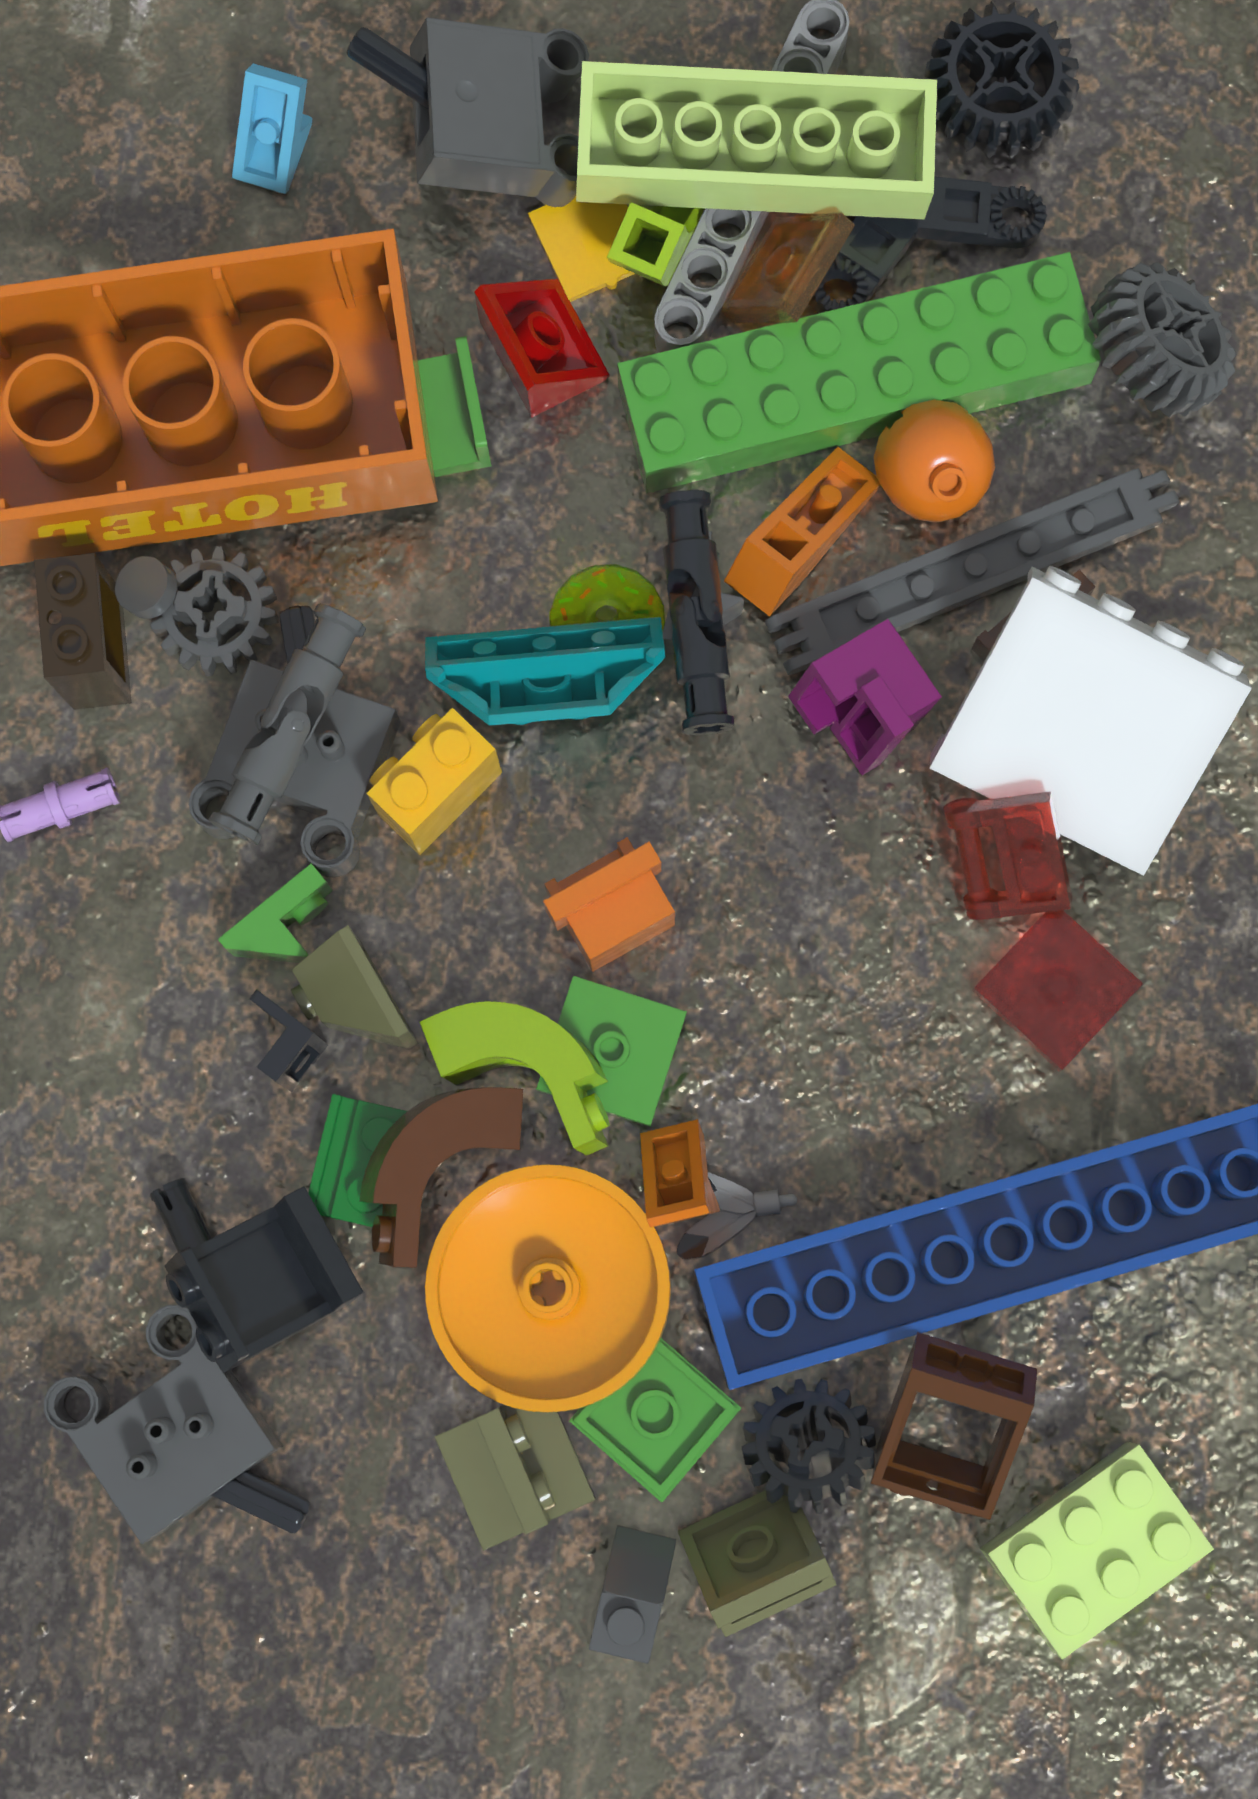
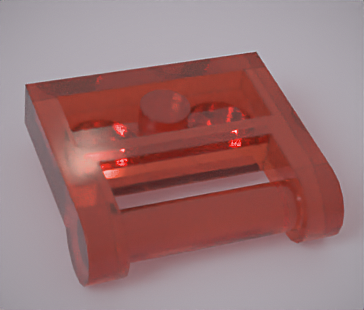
M1051 791L980 801L970 797L960 798L944 806L947 827L954 829L966 882L968 893L964 895L963 901L968 918L984 920L1071 909L1073 897ZM993 826L1006 890L997 891L990 887L978 830L979 827Z

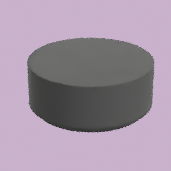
M151 556L137 557L128 562L118 574L115 583V594L119 604L135 616L143 619L155 618L163 614L172 605L177 593V579L174 572L161 561Z

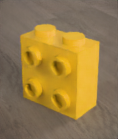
M453 708L442 718L438 714L428 718L412 737L416 744L400 760L395 756L386 760L369 780L373 787L366 794L378 816L419 855L502 774L496 749Z

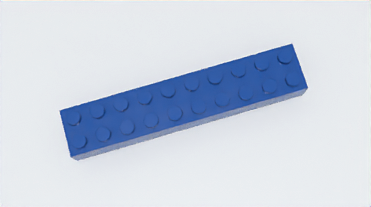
M1258 1104L694 1269V1275L727 1388L729 1390L915 1336L917 1332L925 1333L1258 1234Z

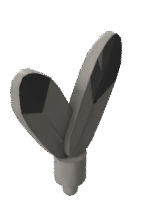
M708 1172V1178L719 1204L720 1212L709 1214L687 1230L678 1244L677 1255L686 1260L703 1258L739 1234L756 1218V1214L757 1217L781 1214V1207L794 1206L797 1203V1197L794 1194L779 1195L778 1189L755 1192L753 1196L752 1192L747 1188Z

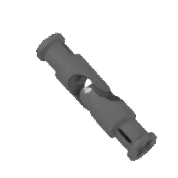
M319 603L316 605L313 613L317 619L302 649H295L264 711L260 731L252 737L245 747L232 772L236 780L220 812H212L208 820L227 833L255 845H259L262 839L258 831L274 799H282L295 773L301 756V747L311 738L344 675L340 667L355 637H363L366 631V627L360 621L326 604ZM298 688L304 692L307 698V713L283 706L288 696Z

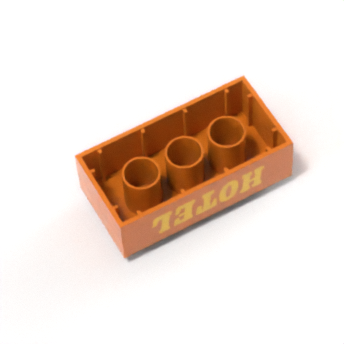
M394 228L0 286V566L33 562L37 559L81 555L438 502L407 282Z

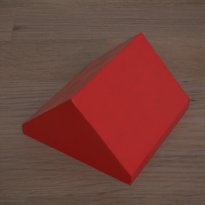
M558 279L482 284L474 291L479 321L531 418L604 382L610 376Z

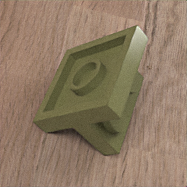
M503 1405L435 1436L483 1551L519 1534L525 1533L526 1535L548 1525L552 1519L596 1500L559 1412H533Z
M763 1491L678 1531L708 1609L717 1628H721L725 1637L837 1585L802 1507H800L797 1513L790 1512L788 1496L783 1495L772 1504L767 1501L766 1491Z

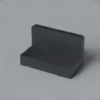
M256 989L249 999L286 1028L258 1064L257 1068L275 1082L293 1092L327 1048L328 1044Z

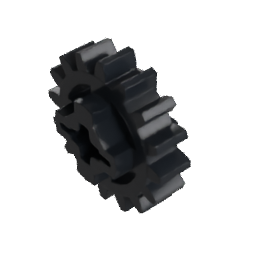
M796 1379L794 1385L795 1393L786 1395L782 1389L776 1386L772 1388L774 1399L772 1406L758 1401L753 1405L755 1418L759 1423L744 1422L745 1441L749 1443L741 1446L745 1465H752L749 1469V1474L753 1486L767 1483L765 1487L767 1501L773 1504L783 1495L788 1496L790 1512L793 1513L798 1512L803 1501H812L816 1514L823 1513L825 1498L832 1496L835 1502L843 1506L847 1504L845 1487L849 1485L855 1489L863 1490L866 1486L864 1473L861 1469L867 1470L874 1469L875 1467L874 1451L870 1449L876 1445L875 1430L873 1426H866L868 1414L864 1405L851 1408V1393L848 1389H843L833 1397L829 1395L827 1380L821 1379L815 1391H807L803 1380ZM830 1418L844 1428L849 1438L844 1436V1430L832 1427L829 1422ZM817 1431L818 1441H813L815 1432ZM800 1450H805L804 1457L801 1460ZM769 1453L774 1454L775 1461L786 1463L789 1468L787 1474L774 1464Z

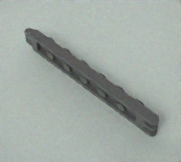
M1139 468L1133 469L773 615L765 620V624L769 633L778 632L792 626L794 632L777 639L774 645L778 654H784L801 647L802 654L794 656L783 663L787 675H793L808 669L815 660L886 619H889L897 632L1025 581L1028 579L1027 574L1031 567L1046 572L1049 566L1059 567L1150 530L1163 522L1161 512L1175 507L1180 501L1175 491L1155 498L1150 493L1170 483L1166 470L1143 477Z

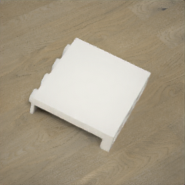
M1049 566L1044 573L1031 567L1027 574L1028 582L951 725L945 735L941 734L932 750L929 768L1144 876L1252 689L1247 675L1241 672L1245 665L1235 657L1216 648H1212L1207 655L1187 645L1190 637L1168 623L1157 621L1153 628L1133 618L1136 610L1131 605L1112 595L1103 593L1101 599L1098 600L1078 590L1081 581L1059 568Z

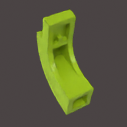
M631 202L607 255L608 260L612 264L651 281L668 286L705 208L639 206Z
M491 1001L456 1006L420 1021L441 1077L458 1085L487 1071L503 1066H521L533 1069L540 1074L548 1085L573 1148L587 1156L608 1147L602 1129L610 1126L608 1116L597 1094L593 1093L588 1096L586 1092L608 1082L592 1053L582 1042L558 1023L527 1007Z

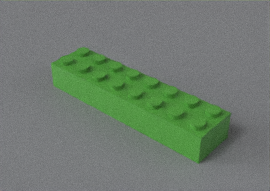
M1067 252L617 363L618 389L647 494L878 437L886 426L890 429L895 421L903 417L901 412L912 404L934 399L954 402L971 414L1091 384L1101 362L1099 351L1092 345L1095 341L1094 333L1088 325L1090 320L1071 254Z

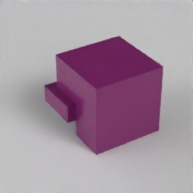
M889 619L884 620L812 662L788 695L814 735L830 726L831 731L862 776L881 765L906 734L916 728L942 697Z

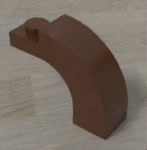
M481 1087L458 1089L438 1094L411 1108L388 1129L371 1155L363 1177L359 1202L383 1204L382 1216H375L372 1227V1248L374 1252L380 1253L379 1264L392 1267L417 1268L422 1196L430 1176L443 1161L460 1151L471 1148L520 1150L523 1089Z

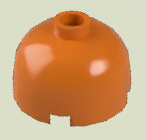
M934 399L912 404L901 412L903 417L895 421L890 429L886 426L879 436L874 454L877 480L893 505L916 520L938 523L958 518L974 508L990 488L995 470L991 440L977 418L969 414L965 408L957 403Z

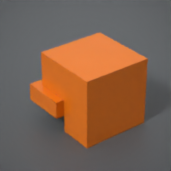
M628 837L617 842V849L567 878L558 883L555 878L544 883L546 892L549 895V898L543 901L547 914L557 931L565 926L567 927L592 972L675 926V911L655 878V875L661 873L662 862L650 841L634 849Z

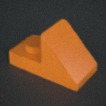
M698 1119L640 1133L646 1220L649 1227L667 1225L720 1212L719 1204L708 1178L704 1134Z

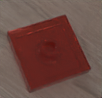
M1054 903L972 991L1060 1072L1143 983L1063 909Z

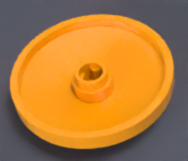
M533 1165L518 1168L496 1176L473 1190L451 1212L440 1229L430 1253L425 1281V1299L431 1329L440 1350L454 1370L470 1386L496 1402L521 1410L547 1413L575 1410L594 1404L609 1397L633 1379L647 1363L661 1339L667 1322L671 1297V1280L667 1256L655 1227H649L646 1213L627 1193L612 1182L594 1173L562 1165Z

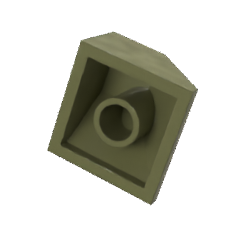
M349 925L337 931L292 969L300 984L292 988L291 992L307 1020L318 1015L320 1021L327 1028L408 1050L419 1044L362 942Z

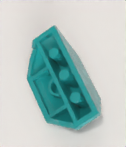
M661 617L425 637L426 678L489 726L501 724L523 725L536 721L559 719L581 720L594 716L611 715L665 658Z

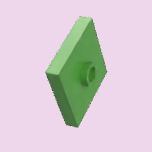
M573 976L558 1024L584 1044L595 1057L608 1082L586 1091L588 1096L596 1093L608 1114L651 1127L687 1011ZM540 1076L536 1088L537 1091L552 1095L548 1085Z
M661 1338L647 1363L633 1379L609 1397L580 1408L569 1422L660 1502H663L740 1411L741 1407Z

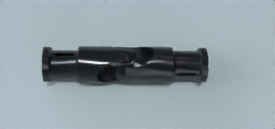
M704 490L675 491L661 496L659 508L666 515L668 545L663 548L673 629L672 642L676 681L679 685L683 686L686 719L682 721V733L698 736L727 732L734 729L735 724L734 717L728 715L725 681L730 678L726 634L722 618L723 609L717 547L715 541L710 540L707 508L710 507L711 496L709 492ZM696 586H698L700 596L692 597Z

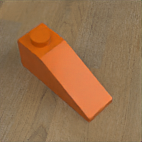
M837 447L746 538L724 582L770 617L804 581L880 488L881 485L876 475L841 448Z

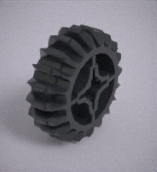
M991 1L985 6L983 18L969 8L963 14L962 25L950 21L945 27V39L937 38L933 43L931 50L933 59L927 62L924 74L927 77L926 79L937 80L936 121L949 120L945 129L947 138L955 137L960 133L965 134L964 147L966 152L975 147L976 142L986 144L985 153L988 159L995 155L998 145H1004L1006 152L1013 158L1019 152L1021 141L1034 152L1035 149L1040 147L1042 135L1052 139L1059 131L1061 125L1059 121L1069 119L1073 109L1071 101L1077 97L1079 91L1078 80L1074 79L1079 69L1078 59L1068 57L1072 48L1070 38L1055 39L1058 32L1056 21L1048 23L1043 27L1037 24L1040 16L1037 8L1031 11L1027 18L1018 15L1019 10L1015 1L1008 6L1006 14H999L996 6ZM961 63L970 69L969 77L976 84L973 95L970 98L963 91L957 77V68ZM1032 63L1038 67L1045 81L1046 94L1043 98L1034 91L1035 83L1028 77V71ZM1013 75L1011 83H1007V80ZM993 77H996V78H997V81L995 80V81L991 84L992 78H993ZM1000 77L1005 78L1004 83L999 82Z

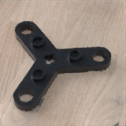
M934 176V194L924 220L855 217L822 264L816 268L809 288L811 305L819 314L868 302L916 238L1015 249L1027 247L1039 238L1047 217L1046 205H1043V199L1041 196L1037 197L1034 190H1025L1026 187L1020 186V188H1015V186H993L992 182ZM1009 207H1019L1029 214L1032 223L1027 225L1026 228L1021 227L1020 230H1018V227L1012 229L1010 224L1005 225L1006 221L1005 219L1002 220L1003 215L1001 212ZM832 279H842L853 287L855 294L852 296V299L849 298L846 302L840 300V303H837L836 299L832 301L829 295H825L826 292L823 290V285Z

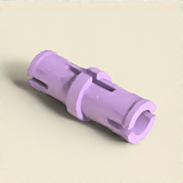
M104 768L100 772L62 785H58L56 781L44 784V791L5 805L0 804V818L2 819L0 821V830L5 840L11 842L15 838L55 824L62 829L72 825V818L110 805L120 804L119 793L114 791V788L117 787L108 768Z

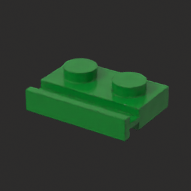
M332 1094L308 1192L321 1216L373 1227L375 1216H382L383 1204L359 1202L365 1170L379 1141L388 1129L408 1111Z

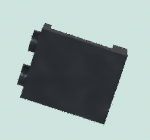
M305 1186L284 1196L274 1207L192 1249L188 1246L178 1251L164 1265L168 1272L166 1284L172 1298L180 1307L188 1308L198 1327L196 1329V1339L203 1354L211 1362L217 1361L223 1373L345 1308L364 1293Z

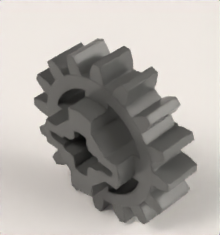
M216 546L212 559L205 560L197 548L191 550L193 564L185 567L176 559L170 562L177 579L176 597L172 605L161 614L162 617L150 623L151 629L156 636H167L160 646L168 656L181 651L179 663L184 669L189 671L199 660L206 676H213L217 663H224L230 674L237 673L236 659L243 655L248 661H257V656L252 648L255 643L258 642L262 645L270 646L273 641L269 633L264 629V625L279 623V616L276 610L265 606L277 600L276 593L272 586L260 587L267 579L260 566L247 572L249 561L245 554L239 552L231 562H228L223 548ZM231 579L247 589L251 601H246L242 596L232 595ZM199 580H202V581L199 582L195 587H193L190 591L186 592V590H187L191 585H193L194 583L198 582ZM219 599L225 611H217L214 615V620L209 623L203 612L213 611L214 604ZM177 622H183L185 626L196 627L197 644L189 641L181 634ZM243 631L236 639L226 644V641L237 632Z

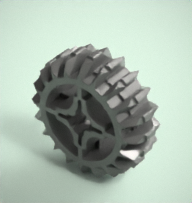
M1140 262L1135 267L1128 268L1121 275L1117 274L1104 286L1105 289L1098 294L1097 301L1090 307L1094 318L1088 325L1091 331L1097 335L1092 345L1103 353L1105 360L1102 366L1111 368L1117 377L1116 384L1122 383L1129 389L1132 401L1141 398L1150 412L1160 409L1163 414L1170 418L1177 413L1187 416L1193 411L1196 412L1222 393L1221 390L1228 385V379L1235 373L1234 365L1231 361L1237 354L1235 349L1228 343L1232 333L1222 326L1220 319L1223 314L1214 311L1209 304L1210 296L1201 295L1196 290L1193 279L1185 282L1182 280L1177 269L1173 268L1166 271L1158 262L1150 266Z

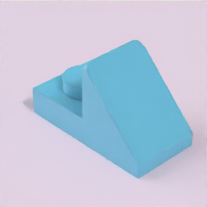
M254 63L245 71L232 172L233 179L283 194L289 191L312 126V117L303 114L308 79Z

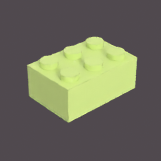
M1126 1442L987 1542L980 1550L1050 1650L1063 1660L1202 1559L1214 1548L1139 1444Z

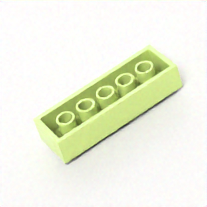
M582 61L576 202L629 205L632 202L637 205L924 220L934 194L937 80Z

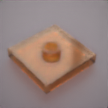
M842 212L775 218L723 304L721 312L734 324L798 322L855 224Z

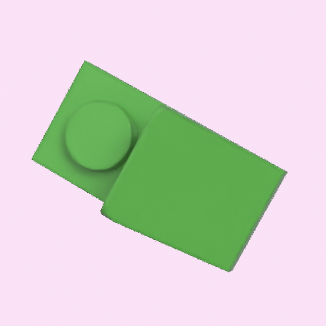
M311 863L218 938V941L235 957L300 963L309 954L289 931L288 927L295 921L300 925H304L319 915L328 905L325 897L333 890Z

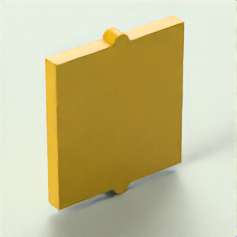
M575 196L571 203L563 207L545 205L528 213V218L570 302L604 287L611 290L615 289L618 281L635 274L612 264L607 258L627 212V204L576 202Z

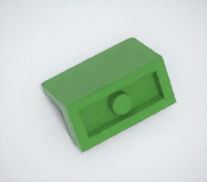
M466 336L455 338L458 353L418 360L435 477L491 467Z

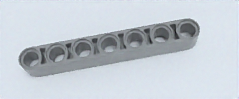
M811 0L807 2L799 12L772 71L836 74L844 57L850 22L848 12L843 4L837 0ZM815 29H826L832 32L834 36L830 39L822 40L815 38L810 32ZM705 208L656 310L654 341L658 353L709 340L769 212ZM730 223L739 227L742 232L736 237L726 238L718 235L714 229L721 224ZM705 272L715 276L718 282L712 287L700 288L691 283L690 279L698 273ZM683 322L689 324L695 331L687 338L678 339L670 336L666 329L673 323Z

